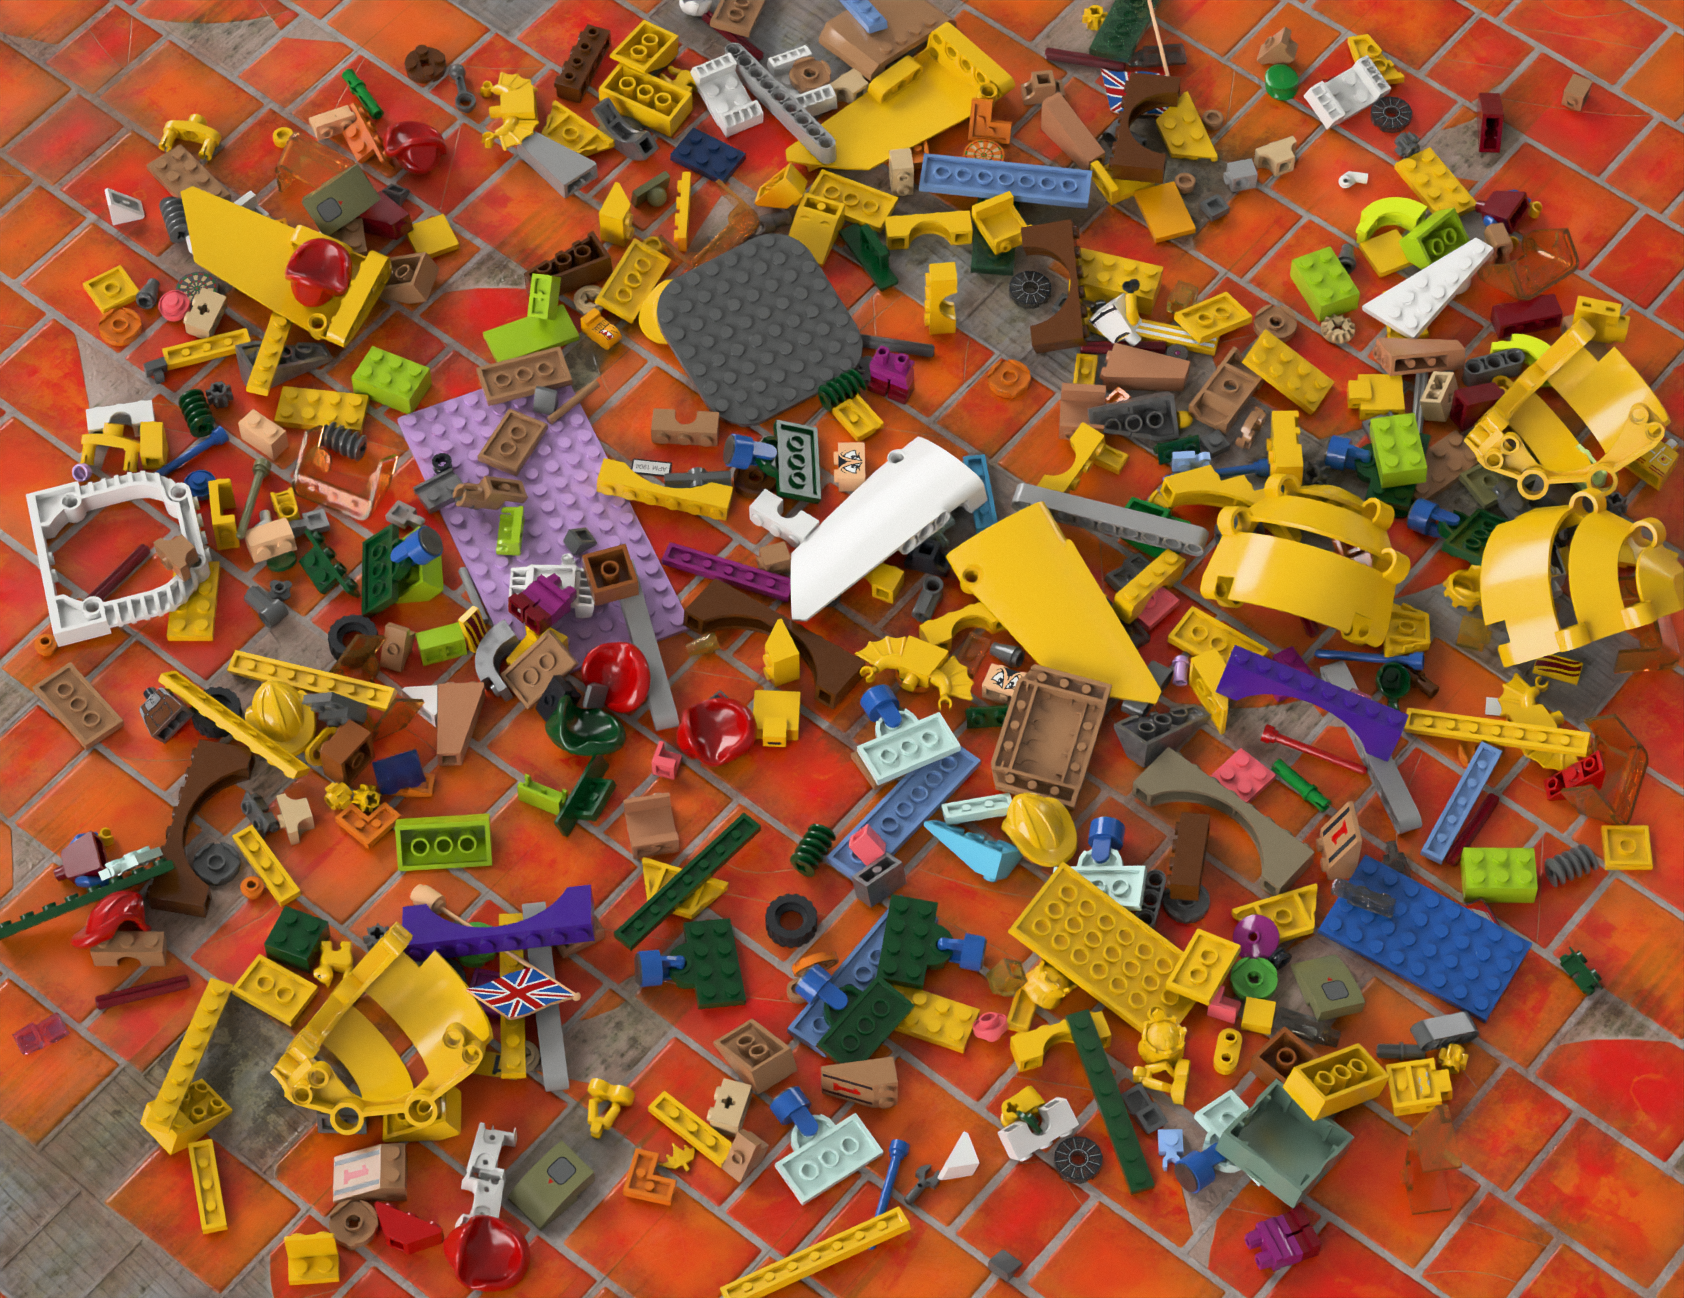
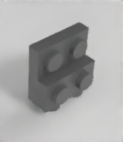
M334 692L310 694L303 697L302 704L311 707V711L319 713L318 720L326 722L328 727L338 728L349 719L359 725L364 724L366 721L368 705Z

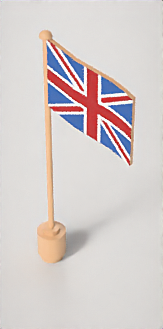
M1147 0L1165 74L1136 71L1135 73L1170 76L1152 1ZM1101 69L1110 111L1119 114V111L1124 109L1121 108L1122 96L1127 94L1124 93L1125 81L1130 79L1131 72ZM1169 107L1156 108L1142 115L1160 116Z
M422 884L417 885L413 889L410 899L414 905L427 904L435 914L439 915L443 912L460 924L473 927L445 908V896L436 890ZM512 951L503 952L528 967L527 969L509 973L484 985L466 989V992L509 1020L531 1015L553 1004L571 999L578 1001L581 998L579 992H573Z

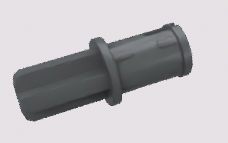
M1399 1042V1044H1377L1376 1047L1378 1058H1396L1399 1061H1403V1059H1425V1052H1422L1418 1045Z

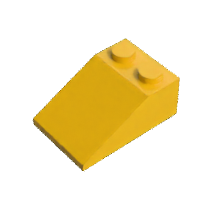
M643 20L610 54V58L645 74L667 66L678 55L679 35Z
M1214 648L1191 658L1188 683L1204 709L1211 714L1212 722L1222 735L1226 729L1228 697L1215 691L1227 661Z
M454 1086L439 1097L441 1107L437 1118L426 1127H416L410 1124L405 1118L404 1113L383 1115V1141H437L460 1135L461 1091ZM418 1099L412 1103L413 1110L419 1115L425 1116L433 1112L432 1106L425 1100Z

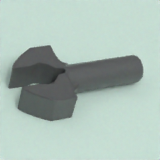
M931 1164L919 1167L915 1172L918 1182L904 1198L905 1203L912 1205L925 1188L931 1187L935 1190L940 1182V1179L937 1178L939 1170H937L932 1178L925 1180V1175L931 1170Z

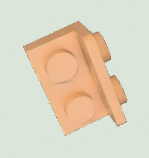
M348 105L309 118V123L318 141L342 133V131L356 121L355 113L351 112Z

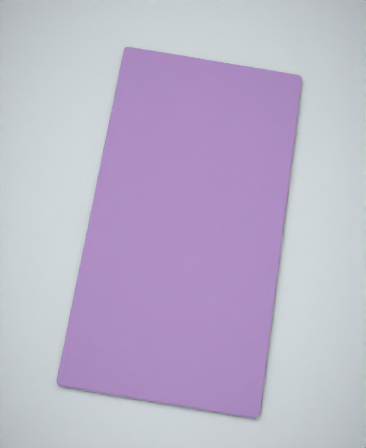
M571 385L554 389L558 391L559 404L557 409L576 395ZM479 389L398 418V425L425 481L438 475L433 470V457L439 453H446L452 459L453 472L455 475L457 474L463 484H479L484 476L520 480L523 483L528 496L524 503L505 501L498 510L483 508L474 510L457 507L456 502H453L439 510L493 626L505 619L520 642L526 636L525 622L522 623L508 612L511 568L527 567L531 564L561 565V557L567 553L572 554L563 542L568 530L586 527L597 541V545L578 555H573L576 566L583 568L582 555L626 544L630 558L634 560L656 641L659 642L690 630L683 625L684 609L629 500L596 492L597 478L603 458H608L580 403L551 425L546 419L549 415L533 411L535 394L488 406L483 390ZM509 408L548 424V430L517 477L478 461L477 457ZM441 462V465L439 464V466H444V463L446 464V462ZM524 506L525 522L521 556L496 555L500 514H510L502 513V508ZM619 600L598 606L594 604L592 617L576 618L575 608H571L568 614H564L561 619L551 626L554 630L568 637L569 652L579 663L570 673L581 670L587 654L599 645L611 642L631 643Z

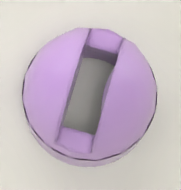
M77 464L72 469V475L79 482L86 481L91 477L92 469L88 464Z

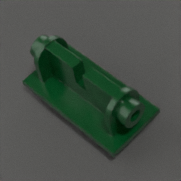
M1190 434L1188 437L1176 439L1175 441L1157 443L1156 446H1153V451L1155 455L1158 454V464L1172 462L1173 452L1195 451V455L1199 454V435L1192 436Z
M1004 704L990 707L970 706V708H965L967 729L1002 727L1009 706Z
M1569 947L1572 953L1569 956L1567 954L1562 955L1559 959L1561 961L1560 965L1570 977L1579 972L1580 975L1574 979V982L1583 994L1592 995L1597 985L1602 990L1603 987L1599 983L1602 980L1600 975L1594 968L1589 970L1586 967L1585 963L1588 961L1580 950L1575 953Z

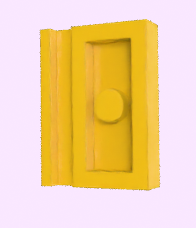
M859 394L852 400L848 399L832 409V414L857 442L874 434L877 429L884 428V422Z

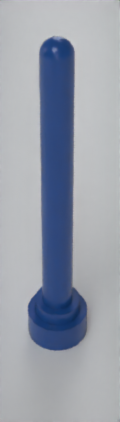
M221 426L216 427L209 434V438L155 472L161 476H166L214 444L216 446L218 444L223 445L229 441L227 433Z
M1267 458L1258 459L1252 465L1214 469V471L1220 477L1251 473L1263 477L1269 476V465Z
M1317 649L1315 651L1317 658L1375 663L1397 662L1401 665H1409L1413 670L1423 671L1425 662L1424 652H1414V654L1409 656L1384 657V654L1325 649Z
M894 1139L891 1141L889 1147L891 1161L874 1217L886 1212L900 1162L908 1155L910 1145L903 1140ZM876 1245L868 1249L873 1250L876 1248Z

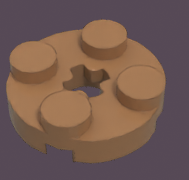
M815 57L800 58L793 63V67L789 72V80L793 88L798 90L799 94L830 84L831 69L825 61H817ZM810 73L811 75L815 76L807 77V74Z
M1273 304L1266 305L1257 311L1253 329L1258 337L1267 329L1284 343L1295 335L1297 318L1295 313L1286 306L1280 305L1279 308L1273 307ZM1271 322H1279L1280 324L1279 326H1273Z
M1257 406L1255 411L1252 410L1241 429L1242 438L1237 437L1236 446L1250 450L1255 441L1256 430L1260 432L1266 422L1264 419L1267 414L1264 413V410Z
M343 1201L330 1214V1233H334L336 1243L346 1247L348 1250H356L371 1242L378 1233L377 1213L366 1201ZM359 1220L360 1222L358 1227L349 1228V1221L355 1222Z

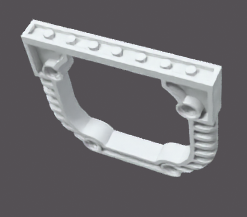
M140 471L139 473L127 472V475L123 476L115 475L114 478L107 480L103 478L95 483L91 481L83 486H80L79 482L76 481L26 494L53 635L58 647L111 634V628L116 626L123 627L124 624H135L140 620L145 619L147 621L151 620V617H162L165 613L174 612L177 607L188 601L193 591L197 590L199 583L205 581L210 575L208 562L212 561L209 548L205 549L204 547L205 544H208L205 531L200 529V527H204L201 513L197 514L196 511L200 509L197 496H192L191 490L186 483H175L171 478L168 479L157 472L148 473ZM152 498L163 501L168 514L178 518L182 535L195 546L199 561L190 568L191 578L185 582L176 575L167 584L151 591L103 602L102 599L96 596L79 601L65 594L57 596L55 583L59 582L56 569H52L51 566L55 565L52 551H48L46 539L56 537L58 532L68 522L78 523L82 521L87 511L133 499Z

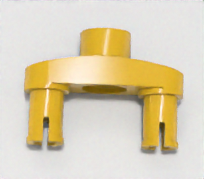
M192 114L188 121H168L163 129L164 135L158 147L162 151L166 149V152L172 149L176 138L201 143L203 145L198 155L203 160H205L207 155L206 160L209 161L212 158L215 147L219 146L222 137L219 132L206 126L207 120L203 116Z
M104 422L103 433L82 435L81 444H83L80 463L94 465L96 446H112L124 448L126 451L123 470L137 472L140 442L123 436L124 425Z

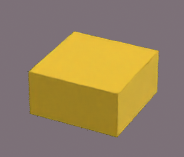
M1246 997L1241 1030L1270 1035L1276 1002Z

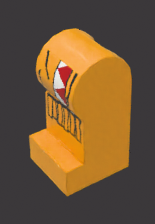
M593 308L580 318L581 332L604 349L609 350L622 339L620 331L601 317L600 312L596 308Z

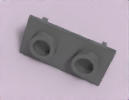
M247 790L241 803L242 812L248 817L264 840L267 832L275 833L279 830V822L272 812L263 813L269 810L263 797L257 793L250 794Z

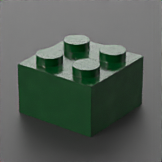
M285 906L264 943L267 958L310 974L321 954V942L328 941L331 936L328 921Z

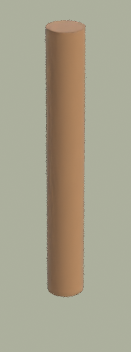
M593 380L546 418L548 423L551 425L599 388L600 384L598 381Z

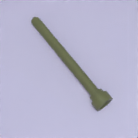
M258 458L254 462L252 471L255 476L236 532L238 539L245 537L262 480L270 473L272 465L267 459Z

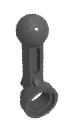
M454 64L449 70V75L455 80L458 95L455 97V106L459 111L469 113L476 106V98L471 92L466 90L464 82L465 68L460 64ZM465 101L471 102V104L466 107L460 105V103Z

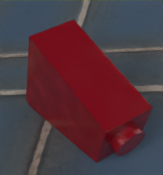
M1500 93L1478 94L1477 129L1479 152L1500 153L1504 119Z
M382 191L377 192L381 199L355 218H362L365 233L398 240L414 230L410 214Z
M1495 382L1457 389L1454 391L1449 417L1463 432L1473 427L1480 417L1505 394V391L1499 388Z

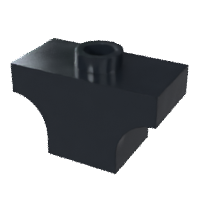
M926 539L909 552L904 562L906 569L947 578L951 569V565L946 559L948 553L942 548L941 542Z
M553 675L535 708L545 722L548 721L557 709L561 697L569 695L574 705H577L581 698L580 693L572 683L565 681L561 675Z

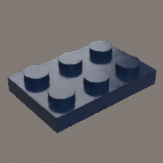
M694 127L670 154L671 161L722 186L746 159V153Z

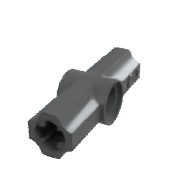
M695 467L690 469L688 473L664 474L665 487L693 488L711 482L731 486V471L707 472L704 468Z

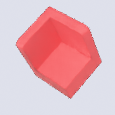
M659 741L652 760V774L675 780L682 761V755L665 751L664 741Z
M867 824L850 837L849 848L868 866L885 854L886 843Z
M1221 986L1210 1006H1208L1207 1015L1235 1024L1241 1002L1225 997V987Z

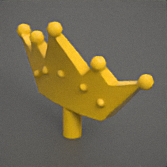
M672 1143L673 1157L667 1154L668 1162L659 1163V1166L672 1170L683 1166L685 1171L688 1172L690 1168L687 1163L693 1161L695 1147L689 1149L687 1145H684L685 1149L683 1151L675 1143Z

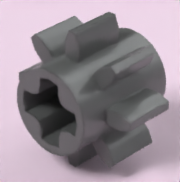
M1403 132L1395 139L1394 143L1397 147L1394 151L1400 157H1410L1419 152L1420 145L1418 142L1420 139L1415 133L1408 132L1407 134Z
M222 381L211 383L210 390L205 391L208 404H213L217 409L228 407L229 400L234 399L231 385L226 386Z
M1323 460L1309 461V467L1303 470L1306 477L1304 481L1312 482L1311 485H1327L1326 480L1332 477L1329 470L1330 466L1323 465Z
M1613 492L1606 496V510L1621 517L1622 513L1627 512V497H1623L1619 492Z
M377 923L376 926L367 928L368 935L363 936V940L367 944L368 951L389 930L388 926L384 928Z

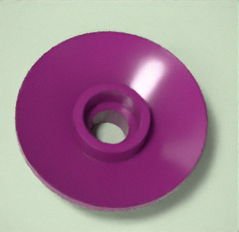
M1263 915L1247 916L1235 927L1233 942L1241 945L1239 955L1242 958L1250 957L1249 959H1257V957L1268 959L1279 945L1280 937L1277 926L1271 919ZM1253 933L1257 934L1256 941H1251L1250 939Z

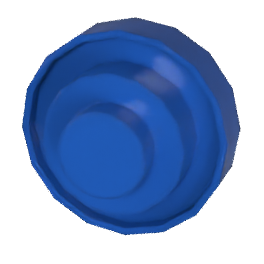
M197 470L188 474L184 483L189 486L193 497L197 496L198 501H203L210 498L208 481L216 479L211 472Z

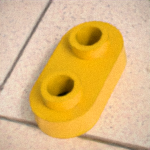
M337 727L323 729L305 750V759L310 765L322 766L321 746L328 740L329 735L331 738L335 735ZM314 751H316V753H317V757H316V758L313 757V752H314Z
M1233 1028L1222 1030L1217 1040L1213 1066L1218 1073L1223 1075L1232 1074L1238 1065L1242 1036L1239 1031ZM1232 1037L1234 1038V1040L1229 1041L1226 1038ZM1228 1058L1230 1059V1061L1225 1062L1222 1059Z

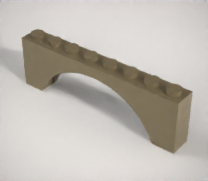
M1167 747L1133 782L1132 795L1149 807L1168 802L1198 803L1221 811L1240 824L1253 840L1260 856L1262 873L1259 887L1271 896L1285 893L1313 864L1315 852L1308 844L1300 842L1290 831L1279 827L1272 818L1261 814L1255 806L1240 799L1234 791L1222 786L1216 778L1208 776L1198 765L1190 763L1178 751Z

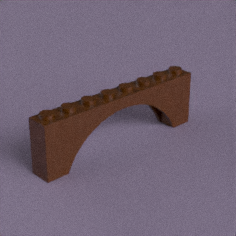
M716 578L684 610L683 625L700 635L718 630L742 629L770 636L777 620L782 618L799 655L807 663L814 677V699L833 710L863 678L860 675V670L865 666V661Z
M199 740L197 748L192 750L191 767H187L185 772L184 787L181 786L179 790V804L174 807L172 812V825L168 826L166 830V843L160 848L163 855L159 858L166 857L168 861L174 860L177 869L153 878L152 885H149L147 888L146 898L149 899L151 909L206 918L212 895L209 885L204 883L194 873L187 862L185 845L188 830L196 814L214 795L229 786L250 780L256 760L254 752L247 747Z

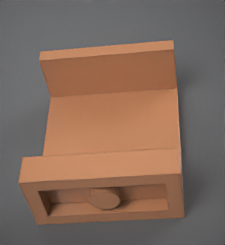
M1062 383L1059 423L1060 439L1070 440L1082 422L1101 434L1104 433V425L1089 424L1087 409L1105 404L1106 385Z
M669 792L654 793L653 795L643 797L634 796L623 800L633 859L679 852V838L675 830Z

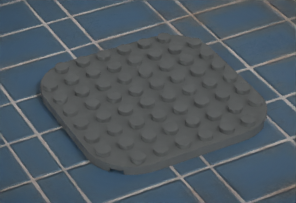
M776 233L760 235L709 260L669 282L658 300L656 316L662 335L710 412H719V419L725 423L729 422L739 425V427H752L765 423L817 396L820 385H825L827 381H832L834 377H839L841 373L847 372L848 369L853 368L856 370L861 358L862 337L856 323L810 250L797 239L787 235Z

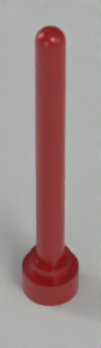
M1266 724L1262 733L1261 742L1267 744L1277 742L1361 775H1365L1368 772L1366 766L1279 734V731L1275 730L1276 727Z

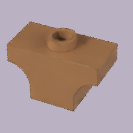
M1284 27L1273 37H1268L1260 47L1257 61L1262 65L1267 63L1288 65L1295 59L1299 45L1290 38L1292 31Z
M1052 70L1032 72L1031 79L1021 84L1020 90L1024 105L1041 104L1047 97L1053 96L1058 92L1065 99L1062 80L1055 79Z
M182 534L173 540L159 538L153 542L157 555L167 570L172 569L184 582L191 578L190 568L199 561L195 546Z
M389 622L385 626L380 666L401 672L404 669L408 656L412 653L415 632L411 631L410 628Z
M745 1129L738 1131L722 1169L738 1182L744 1181L752 1169L761 1164L769 1145L751 1131L747 1132Z

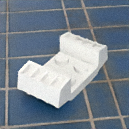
M806 45L768 58L767 68L770 74L812 116L837 109L836 94L830 84L799 94L798 90L793 88L790 83L789 72L793 67V63L800 58L812 57V53ZM810 73L807 74V77L815 76L811 75Z
M731 53L693 67L690 72L699 94L716 125L720 127L726 138L763 123L762 108L758 100L751 101L735 72L737 63Z
M1366 55L1357 60L1352 68L1324 83L1322 80L1311 87L1304 95V98H1306L1325 128L1329 129L1373 105L1376 101L1389 94L1391 87L1370 57Z
M533 564L527 567L511 568L509 597L514 593L517 595L521 593L530 583L537 581V577L541 574L547 578L555 573L562 580L560 589L563 590L571 585L577 591V598L571 603V608H575L576 618L592 617L594 601L583 568L576 565Z

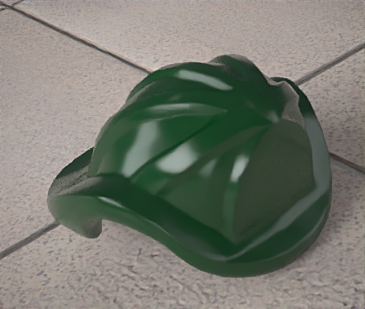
M569 695L561 697L557 709L545 724L546 733L552 742L560 749L575 755L598 756L611 754L619 751L626 742L625 729L616 717L599 708L583 709L577 707L572 703Z

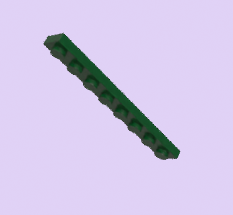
M742 813L614 932V938L632 951L761 831V825L746 813Z
M166 857L153 862L154 867L145 870V867L142 866L132 870V876L124 879L122 875L110 879V884L102 888L100 884L86 889L88 893L79 897L78 893L65 897V903L56 905L53 902L42 907L43 912L35 915L33 911L21 915V920L13 924L11 920L0 924V940L101 900L111 893L123 891L177 869L174 860L168 861Z
M1086 1009L1066 1015V1023L1129 1192L1133 1195L1153 1189L1155 1184L1090 1011Z

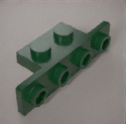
M855 223L839 231L841 238L880 291L898 284L897 277L889 268L890 251L886 245L881 243L875 230H872L868 224L860 227Z
M307 528L304 532L314 547L299 560V563L319 592L325 595L339 582L346 593L359 598L361 594L357 590L358 584L351 577H348L346 574L347 568L337 561L335 551L325 544V537L316 530L314 532Z
M602 755L592 756L554 821V824L563 836H569L578 820L597 821L617 787L614 780L603 779L609 764Z

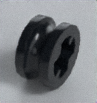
M439 453L433 457L432 465L434 472L440 474L452 468V459L448 454ZM441 462H446V464L444 463V466H439V464L441 465Z
M1280 947L1270 955L1268 961L1272 964L1274 963L1276 970H1280L1290 962L1292 955L1286 953L1285 947Z

